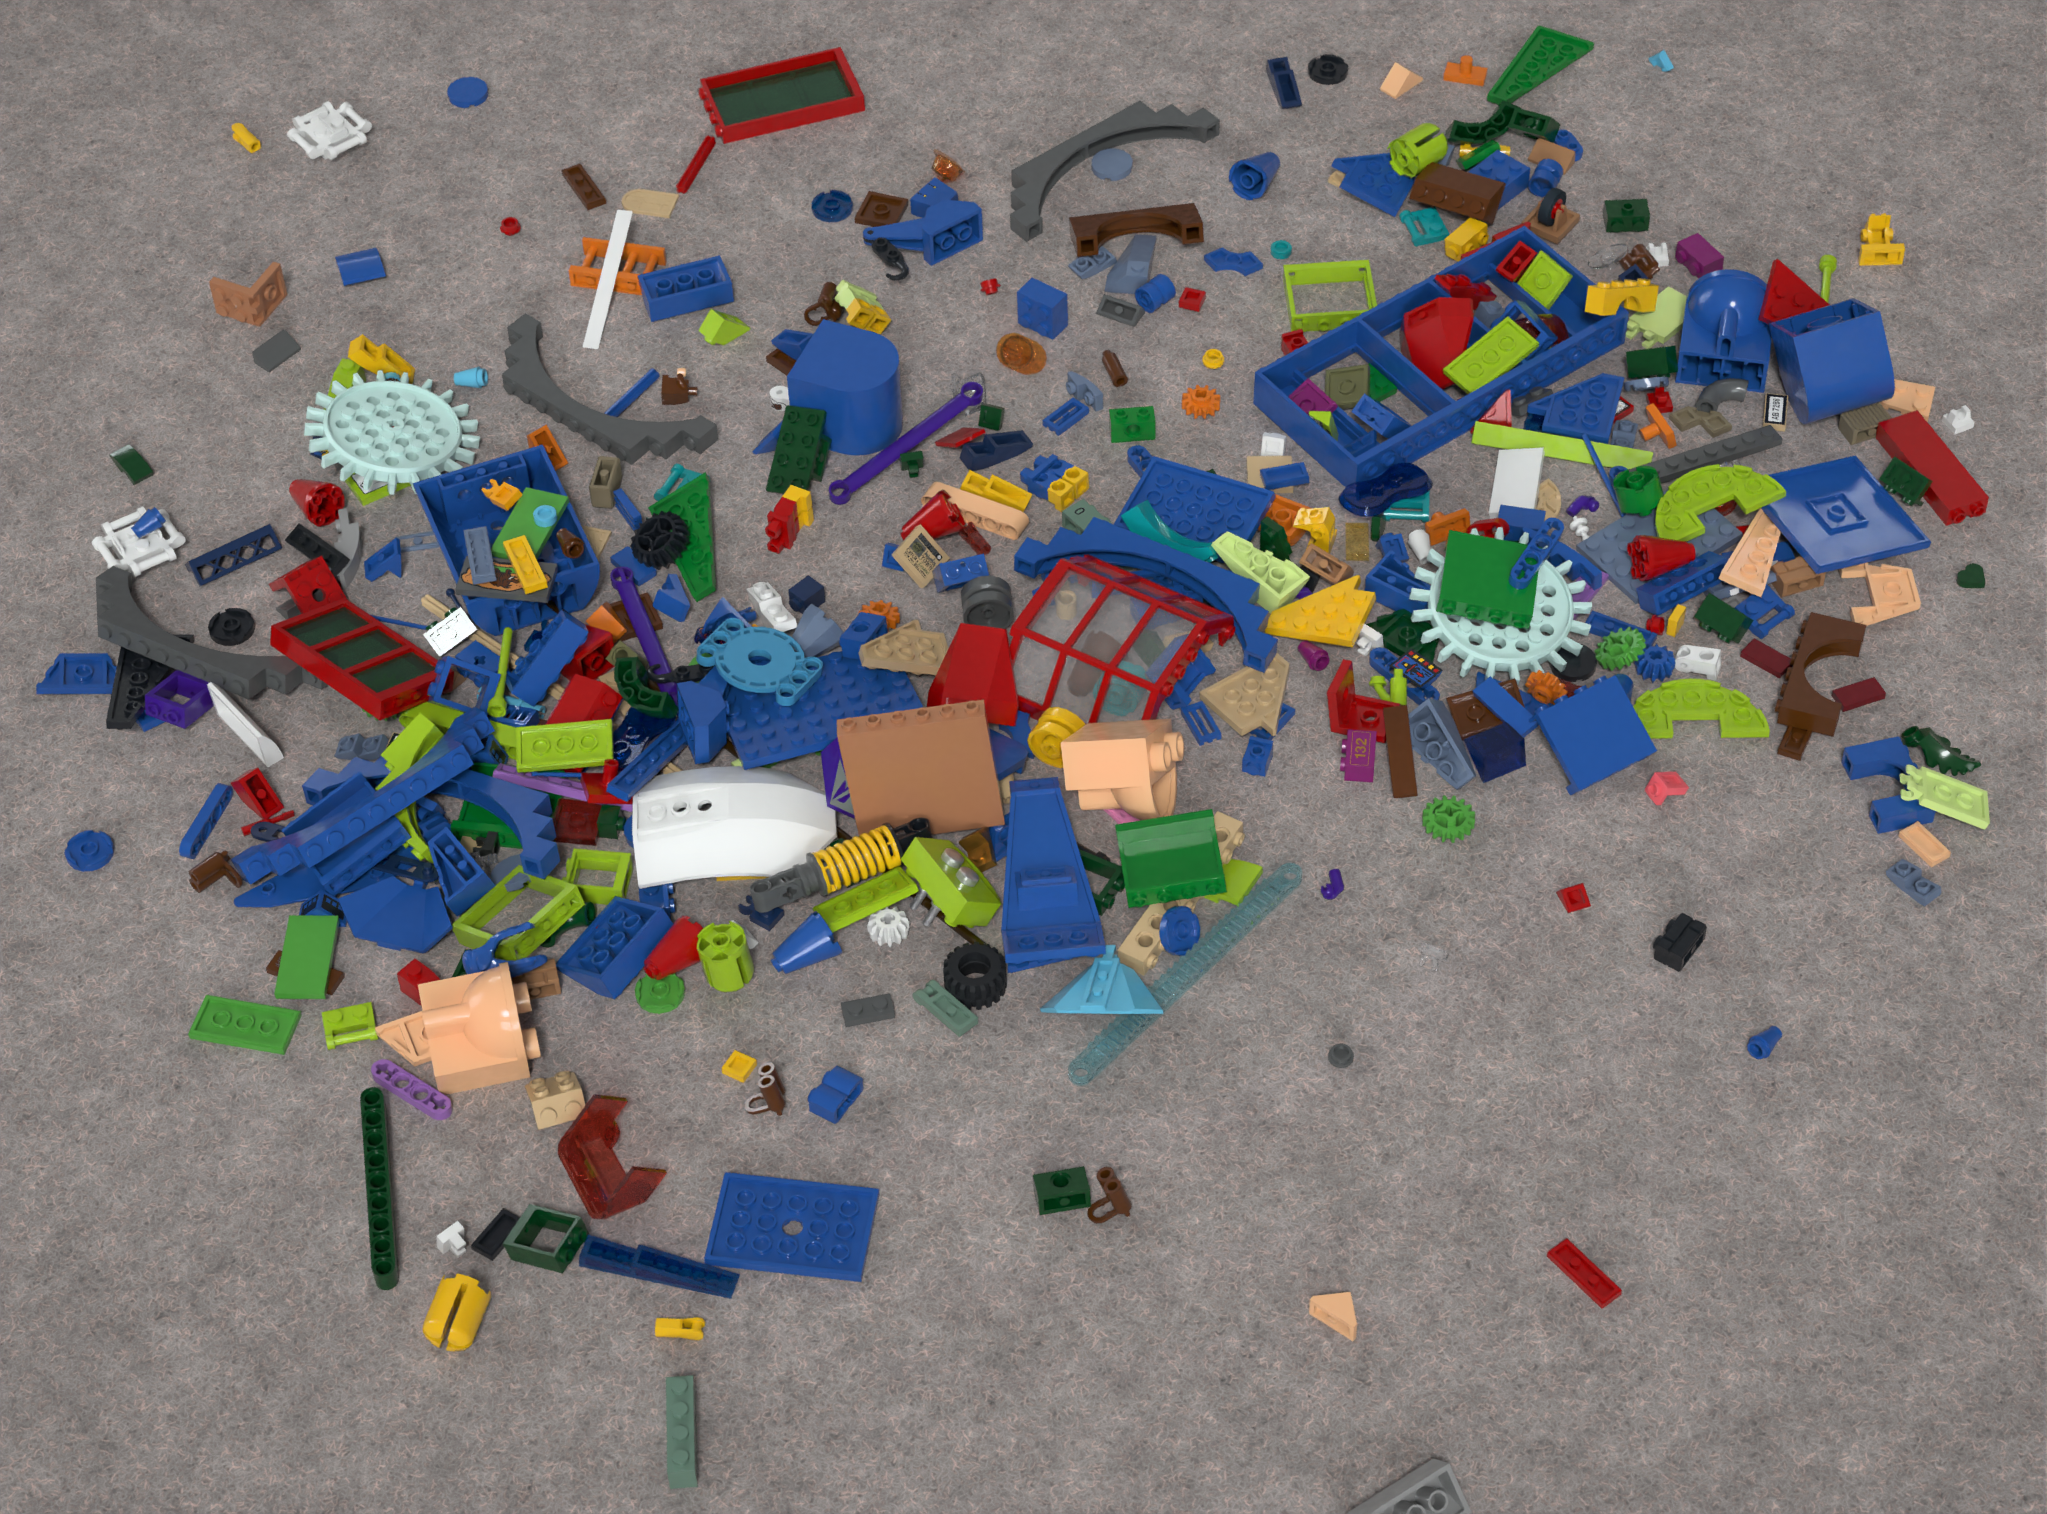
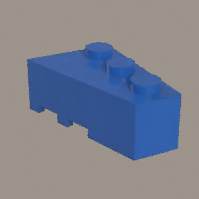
M1390 550L1367 574L1365 591L1375 592L1376 602L1394 611L1405 609L1413 613V610L1428 609V602L1411 600L1409 595L1411 588L1430 590L1431 586L1424 581L1414 578L1415 574L1409 570V565L1406 562L1402 563L1396 558V553L1393 550Z
M447 827L427 842L434 866L439 875V883L445 895V903L457 917L496 886Z

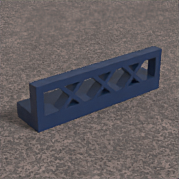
M268 524L188 561L185 566L188 572L192 571L200 587L282 549L271 525ZM267 536H270L275 546L268 550L258 547L260 540ZM245 546L253 548L252 557L249 559L239 557L238 554L241 548ZM257 550L262 552L256 555ZM223 556L234 558L231 567L227 569L217 566L219 559ZM236 560L242 561L235 565ZM204 565L212 567L211 576L202 580L197 569ZM216 569H218V570L221 571V572L215 574Z

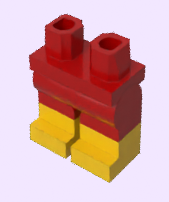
M790 485L776 504L774 512L770 511L767 514L768 525L765 528V532L770 537V541L767 543L769 551L780 554L784 547L791 549L800 529L804 525L810 527L814 522L810 491Z

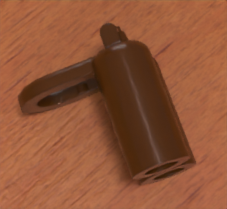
M1637 244L1633 247L1631 253H1625L1619 259V264L1625 271L1636 264L1648 279L1653 278V275L1660 271L1657 260L1643 244Z
M826 282L822 287L818 303L809 306L805 310L804 319L808 324L818 326L823 319H831L835 322L841 317L844 307L834 299L837 295V286L833 282ZM819 307L825 309L827 315L821 317L820 320L813 321L809 318L810 311H816Z
M225 850L222 853L215 852L188 871L191 877L189 882L194 890L201 893L224 875L237 888L242 887L243 881L240 875L228 863L231 859L228 856V851Z
M767 1062L758 1068L760 1079L757 1084L761 1093L750 1096L745 1101L744 1108L746 1112L753 1115L771 1110L776 1112L778 1116H781L786 1104L783 1097L786 1089L774 1064ZM759 1099H765L767 1105H761L758 1108L750 1107L754 1101Z
M1111 1167L1101 1168L1097 1172L1096 1177L1106 1197L1094 1202L1089 1207L1087 1212L1088 1218L1093 1223L1100 1224L1117 1214H1125L1126 1217H1129L1132 1203L1122 1183L1118 1180ZM1111 1202L1114 1208L1112 1211H1108L1102 1217H1095L1093 1215L1098 1207Z

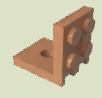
M276 262L271 263L251 288L216 277L209 281L216 313L259 327L287 296L281 264Z

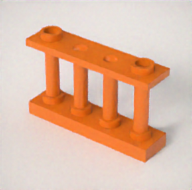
M583 237V250L586 256L581 266H570L569 277L571 286L591 289L598 288L602 269L590 268L595 256L605 258L610 240ZM625 243L621 260H626L623 271L617 272L613 292L642 295L637 276L641 274L631 273L635 262L647 263L643 274L653 272L656 264L666 266L665 248Z

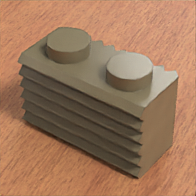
M1878 402L1861 409L1858 408L1857 410L1842 413L1838 429L1850 445L1876 438L1878 423L1892 417L1881 403Z
M598 457L589 485L593 507H613L615 502L613 491L619 489L622 479L619 458Z

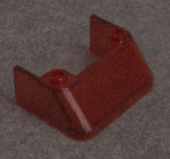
M593 1094L558 1144V1156L588 1214L593 1219L604 1220L643 1204L667 1174L665 1169L632 1166L629 1172L625 1174L612 1149L620 1137V1130L615 1118L628 1102L624 1097Z

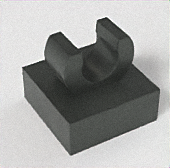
M488 831L486 838H476V844L480 848L473 847V854L475 857H484L485 864L495 865L500 850L498 832Z

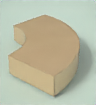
M1549 478L1540 483L1536 510L1546 511L1545 520L1548 518H1558L1561 511L1560 492Z

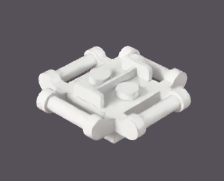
M327 101L321 107L301 117H294L292 120L296 128H291L287 136L291 141L299 144L306 151V155L309 158L315 159L322 156L324 159L329 158L333 160L337 158L338 154L358 144L363 145L367 143L364 134L371 130L372 124L357 114L350 103L344 102L339 109L335 110L332 104ZM349 116L358 126L354 127L344 117Z
M142 506L137 508L134 513L111 523L107 521L101 524L106 537L98 536L94 538L92 545L95 550L101 553L108 564V569L115 566L127 570L134 577H137L144 570L167 560L171 562L177 559L173 549L182 546L185 543V537L176 530L169 520V514L164 509L158 511L166 520L162 525L170 535V539L165 540L160 529L139 539L131 529L134 524L114 533L115 530L138 521L146 512ZM109 547H112L120 560L114 558L108 549Z

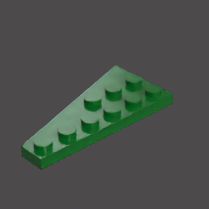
M1538 25L1489 91L1487 101L1498 105L1502 100L1508 103L1514 102L1593 50L1594 42Z
M705 472L648 507L652 515L653 513L659 515L661 511L666 513L670 511L679 515L687 524L691 534L689 537L690 543L685 545L687 551H683L681 553L682 558L678 557L675 563L696 602L716 591L709 476Z

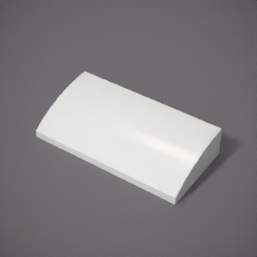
M212 682L207 684L217 715L267 767L284 758L279 747L220 686Z

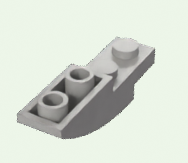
M347 508L339 509V519H335L337 533L341 532L342 535H338L339 542H335L334 547L350 559L335 578L337 582H341L342 590L347 589L353 581L362 557V536L359 523H350Z

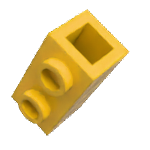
M1470 217L1445 238V255L1459 262L1461 254L1484 246L1489 239L1488 224Z

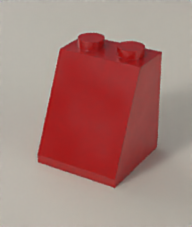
M585 624L589 631L587 640L583 645L578 646L574 652L573 659L569 664L564 665L560 674L569 681L573 674L597 680L598 677L615 667L606 660V657L614 647L613 636L610 632Z

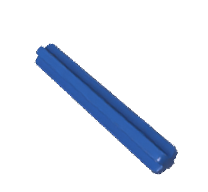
M650 369L604 414L618 417L660 377V374L655 369Z

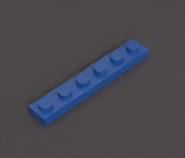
M678 719L608 783L606 792L626 802L629 801L687 746Z

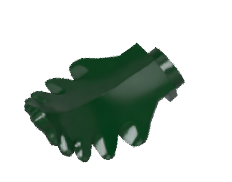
M1912 726L1901 734L1903 745L1911 748L1920 746L1924 751L1927 765L1931 768L1939 765V770L1942 774H1946L1951 769L1953 776H1957L1959 771L1961 775H1965L1968 770L1972 772L1975 768L1981 766L1979 760L1970 758L1969 755H1960L1962 752L1960 749L1951 748V742L1948 738L1935 734L1930 727L1919 729L1918 726Z

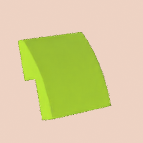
M1231 859L1228 864L1224 863L1222 866L1227 892L1206 895L1204 898L1215 903H1219L1222 899L1240 907L1263 874V867L1250 862Z

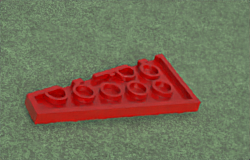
M1777 258L1772 263L1758 320L1769 324L1830 304Z

